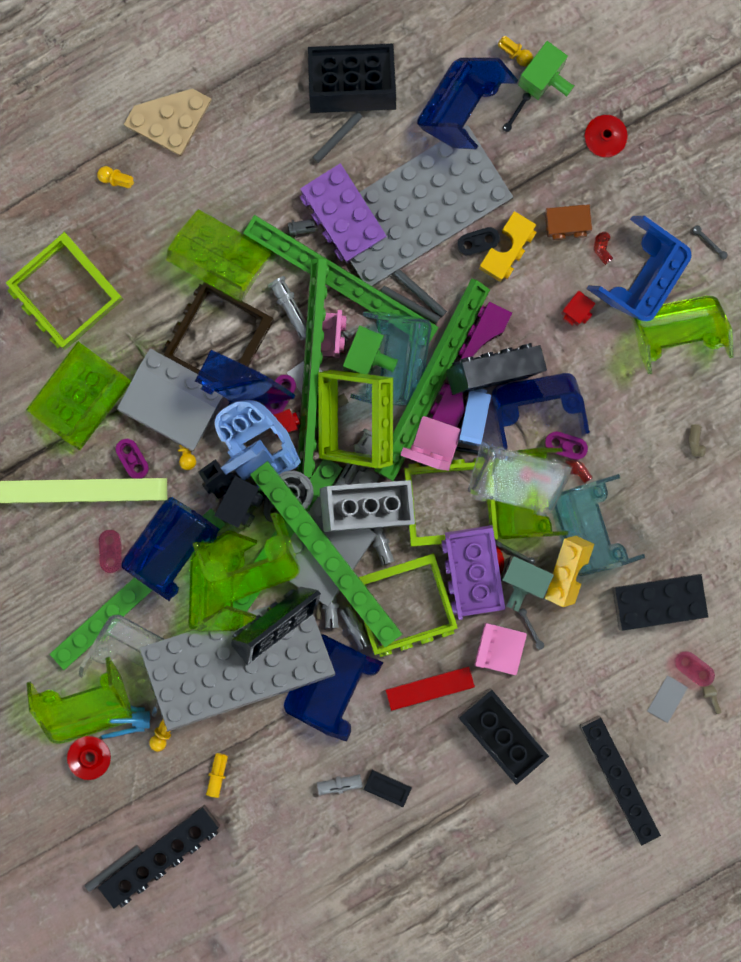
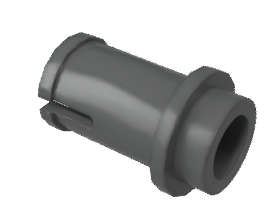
M313 218L297 222L291 220L290 223H287L290 236L294 235L296 237L297 234L315 232Z

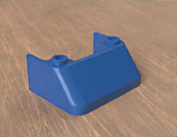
M632 216L630 220L646 231L641 245L643 250L651 256L630 290L627 291L623 287H614L607 291L601 286L588 285L586 289L611 307L640 321H650L656 316L690 262L692 253L687 245L648 217Z

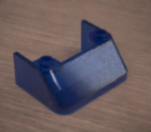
M459 58L447 70L418 117L417 124L423 131L452 148L477 149L478 145L469 136V133L463 129L465 123L481 97L494 96L502 83L517 84L518 79L500 58Z
M570 373L503 384L495 387L492 391L491 398L501 451L508 449L504 427L512 426L518 421V406L561 399L565 412L569 414L578 413L582 436L590 433L584 400L576 378Z

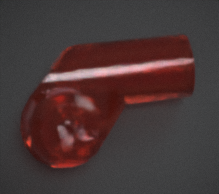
M602 232L595 237L593 249L606 265L614 258L607 251L608 241H610L611 237L609 233Z
M568 460L561 467L564 474L578 475L584 484L593 478L580 461Z

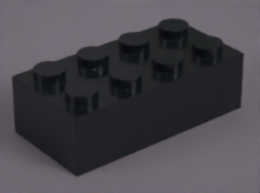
M532 343L521 345L516 349L511 347L494 354L493 352L481 354L480 357L474 358L470 356L460 359L461 361L452 363L453 367L447 369L446 374L453 396L527 379L547 371L541 345L532 347Z
M235 476L214 516L239 529L250 527L255 518L252 515L256 507L260 508L264 501L263 491Z
M702 574L612 587L620 631L708 618Z
M491 688L458 715L461 722L516 785L549 757Z

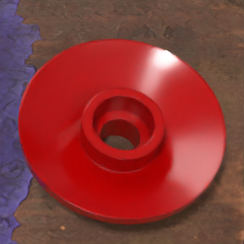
M597 116L586 127L585 143L588 149L599 157H613L619 154L627 143V129L624 123L615 116ZM609 131L611 137L605 138L603 132Z
M85 736L77 739L70 746L67 754V763L70 770L75 776L84 780H94L101 777L108 770L111 762V753L107 744L94 736ZM88 753L94 755L93 761L87 760L86 756Z

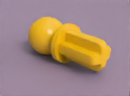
M503 36L499 40L498 47L508 53L509 58L513 59L516 57V61L520 66L526 67L533 60L532 53L527 49L521 50L522 45L520 43L516 44L507 36Z
M103 166L97 172V177L102 183H110L112 186L118 185L125 188H131L134 184L132 176L121 173L118 169L113 170L108 166Z
M179 444L180 449H178V452L183 454L179 459V464L184 470H192L196 466V458L191 454V450Z
M163 719L159 727L155 728V735L149 741L150 748L156 752L164 750L167 744L166 740L171 737V731L167 732Z

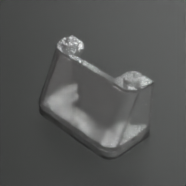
M482 441L468 492L473 494V498L485 502L487 498L532 509L535 514L546 517L547 513L552 514L570 477L572 467L560 460L544 459L508 450L504 447L493 446L492 443Z

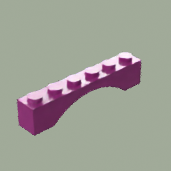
M491 302L488 303L487 307L482 305L477 316L481 319L477 326L473 324L468 334L471 340L468 345L463 344L459 352V356L462 357L461 359L474 356L482 346L502 335L512 312ZM444 383L439 393L443 397L440 403L435 402L430 414L434 415L432 418L434 420L457 427L465 412L463 394L452 396L450 385Z

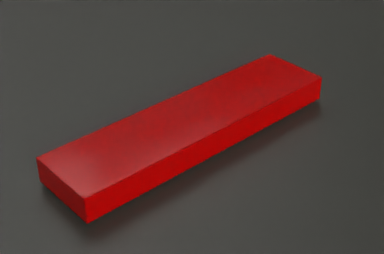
M467 666L385 690L391 711L475 688L470 668Z

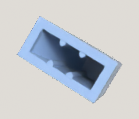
M479 389L469 392L461 425L459 443L477 447L481 445L491 395L487 394V390Z

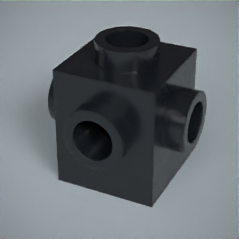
M215 459L198 471L204 482L202 486L207 493H213L219 499L226 494L232 483L231 478L234 475L232 472L225 474L221 469L222 466Z

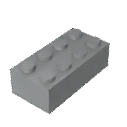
M411 480L320 488L323 532L415 524Z

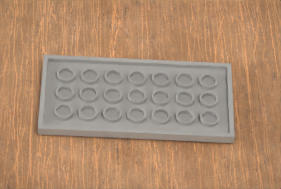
M468 125L359 192L387 238L350 260V263L361 280L374 286L395 273L398 269L408 265L513 199V195Z
M269 606L140 647V653L167 732L335 676V671L314 615L249 665L245 663L231 646L232 636L239 629L243 628L245 630L251 625L250 621L257 615L262 617L267 613Z

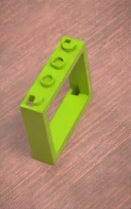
M65 232L6 282L9 286L7 291L15 300L19 298L23 302L21 308L29 316L33 314L38 320L35 324L43 332L47 330L52 336L49 340L57 348L61 346L64 350L68 349L124 300ZM64 246L69 249L111 297L107 304L66 339L59 334L18 287Z
M339 370L318 372L319 458L378 469L392 466L393 378ZM338 379L372 384V455L338 450Z
M473 458L472 463H465V459L452 460L449 471L436 469L431 466L422 467L421 463L408 464L409 468H404L405 481L411 480V486V475L484 469L489 526L493 525L495 540L498 539L491 461H486V458ZM416 524L409 525L411 547L442 544L441 540H446L445 535L417 537Z
M434 553L359 577L364 584H368L430 564L449 624L393 641L387 647L378 645L375 634L365 623L374 655L379 654L380 657L392 654V649L400 647L401 651L412 648V643L414 642L428 643L434 640L433 636L441 634L443 638L455 634L454 630L458 629Z

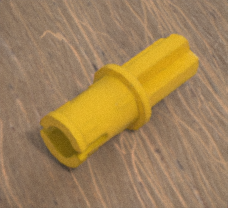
M215 754L212 771L208 774L210 780L206 792L207 796L215 798L220 796L222 781L226 777L224 772L228 756L225 754Z

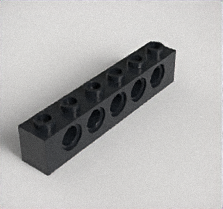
M596 716L580 724L579 726L638 843L642 846L660 837L661 835L602 718Z
M203 805L104 881L98 889L113 909L118 905L121 908L132 900L130 898L135 892L138 894L142 893L149 887L147 884L153 878L157 881L166 874V868L170 865L174 868L184 860L182 856L188 851L190 854L197 851L201 847L199 844L205 838L208 841L214 838L219 833L217 829L220 827V824L208 808ZM198 826L201 829V835L198 837L192 836L190 828ZM174 840H181L184 848L176 850L173 847ZM163 853L166 856V862L158 863L155 855ZM141 866L146 867L149 870V875L146 877L139 875L138 868ZM122 880L130 881V890H124L121 887Z

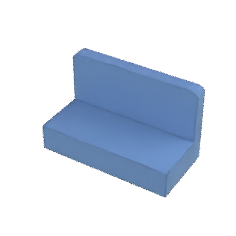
M258 440L231 457L221 469L225 474L235 470L242 480H246L251 477L250 474L266 461L272 464L275 459L261 440Z

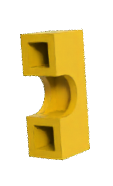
M514 211L502 230V233L510 238L512 248L503 253L491 248L479 269L499 282L503 278L508 280L514 270L511 267L514 260L519 261L526 251L523 249L526 241L531 243L537 232L534 231L536 224Z
M578 536L564 539L553 572L554 576L545 596L546 600L561 607L575 604L581 587V583L576 582V578L580 569L589 563L594 543Z

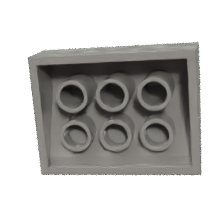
M150 348L136 371L117 410L185 448L194 451L224 401L226 390Z
M319 496L308 513L323 531L321 500ZM370 529L324 532L353 570L377 536ZM294 532L271 569L297 587L319 590L321 593L319 601L329 607L340 589Z

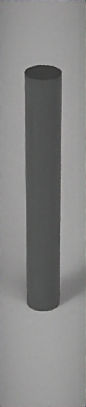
M356 111L312 158L319 163L363 116Z
M400 269L393 274L441 318L446 314L447 311Z
M383 286L381 292L431 322L437 324L440 316L386 286Z
M138 845L133 847L85 884L86 889L91 892L142 852Z

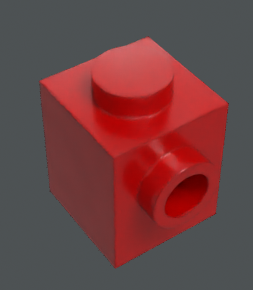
M578 290L561 312L564 316L563 320L571 326L574 324L579 326L581 322L586 324L593 315L590 310L596 303Z
M290 409L274 414L288 434L298 431L297 425L300 424L296 412L292 413Z

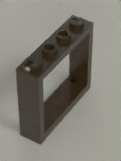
M204 281L202 285L199 284L198 288L195 289L193 295L196 297L192 304L188 303L183 312L185 315L182 322L178 321L172 332L175 335L171 341L168 340L162 351L164 352L163 356L222 387L233 396L272 326L274 319L209 282ZM209 292L261 320L259 327L227 384L174 356Z

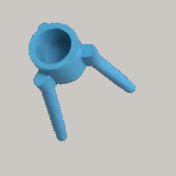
M111 701L106 702L109 706L137 712L132 713V718L111 719L110 723H132V726L136 727L104 734L101 736L102 739L133 732H145V728H150V711H145V707H134Z

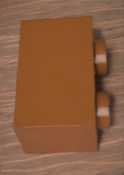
M590 204L546 208L545 210L547 237H553V240H563L569 235H574V238H584L592 231Z

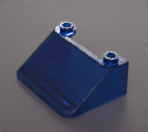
M210 350L195 379V382L202 385L200 390L210 395H213L214 392L228 399V405L240 400H253L262 405H269L292 400L296 396L266 375L213 350Z
M170 497L163 502L128 551L121 567L154 592L170 601L179 591V587L173 582L201 541L212 543L220 529L193 509Z
M321 634L335 671V676L289 691L284 702V710L287 714L318 731L347 742L351 733V724L342 718L362 673L369 676L376 675L380 671L383 662L327 635Z

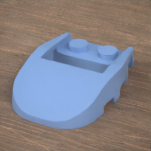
M239 400L228 405L217 414L215 419L216 432L220 440L228 446L229 451L227 453L230 457L246 448L243 443L271 428L274 434H277L280 438L283 448L272 454L275 461L271 465L276 472L281 474L285 471H291L300 464L301 461L287 430L261 403L253 400Z

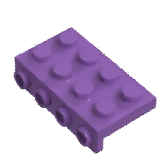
M341 163L300 188L302 193L299 196L305 207L310 206L313 210L312 218L317 225L321 224L325 229L322 233L327 242H333L337 248L334 250V253L340 262L344 260L346 264L349 263L356 256L387 238Z
M493 525L445 532L446 540L441 541L443 553H448L449 560L445 561L447 574L451 573L452 581H448L450 594L455 595V601L451 602L453 614H458V620H463L462 616L506 610Z

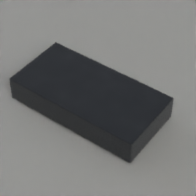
M372 769L363 790L404 807L412 787Z

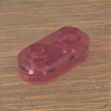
M106 530L99 537L100 566L107 573H115L122 567V540L120 534L114 530ZM109 536L113 538L111 545L106 543V538ZM109 558L114 560V565L111 567L107 565Z
M682 651L676 655L674 664L677 670L699 686L705 687L712 684L715 679V673L709 665L688 651ZM683 658H687L689 660L687 666L682 665ZM701 671H705L706 677L704 679H700L699 673Z

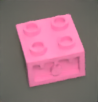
M338 310L337 314L326 313L322 324L324 340L321 343V352L323 357L340 358V353H344L345 337H341V333L346 331L347 318L343 315L342 310Z
M423 416L414 444L411 448L403 447L400 456L436 469L449 471L460 438L461 429Z
M484 623L474 665L517 675L527 634Z

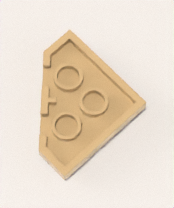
M192 88L138 104L131 110L124 126L182 156L212 99Z

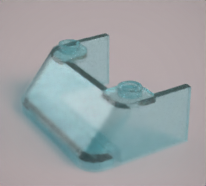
M364 312L363 316L377 319L378 332L387 335L384 355L398 359L394 372L381 367L380 376L393 378V405H408L425 371L431 323L426 319L392 313ZM367 383L366 394H351L350 398L372 404V384Z
M619 474L559 492L553 498L554 508L564 539L578 536L594 543L589 563L580 569L579 576L609 570L645 558L644 554L628 558L623 545L610 543L598 503L604 502L608 496L605 483L619 479Z

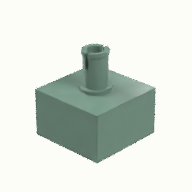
M511 556L501 577V581L512 585V588H514L506 607L512 609L514 605L513 610L519 612L526 594L528 595L529 593L543 599L554 574L515 556Z

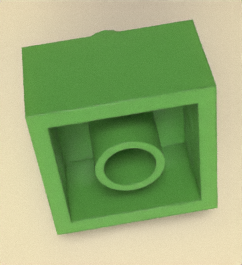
M546 41L521 74L518 86L538 101L551 85L567 97L575 85H572L559 74L566 63L568 55L549 41Z
M359 325L343 364V370L370 375L372 367L377 365L394 372L398 359L380 353L384 335Z

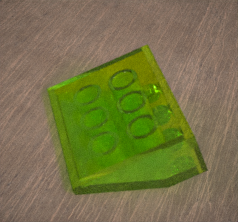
M198 209L170 244L167 250L166 261L242 303L273 251Z
M78 341L26 410L67 443L81 450L129 387L131 380Z

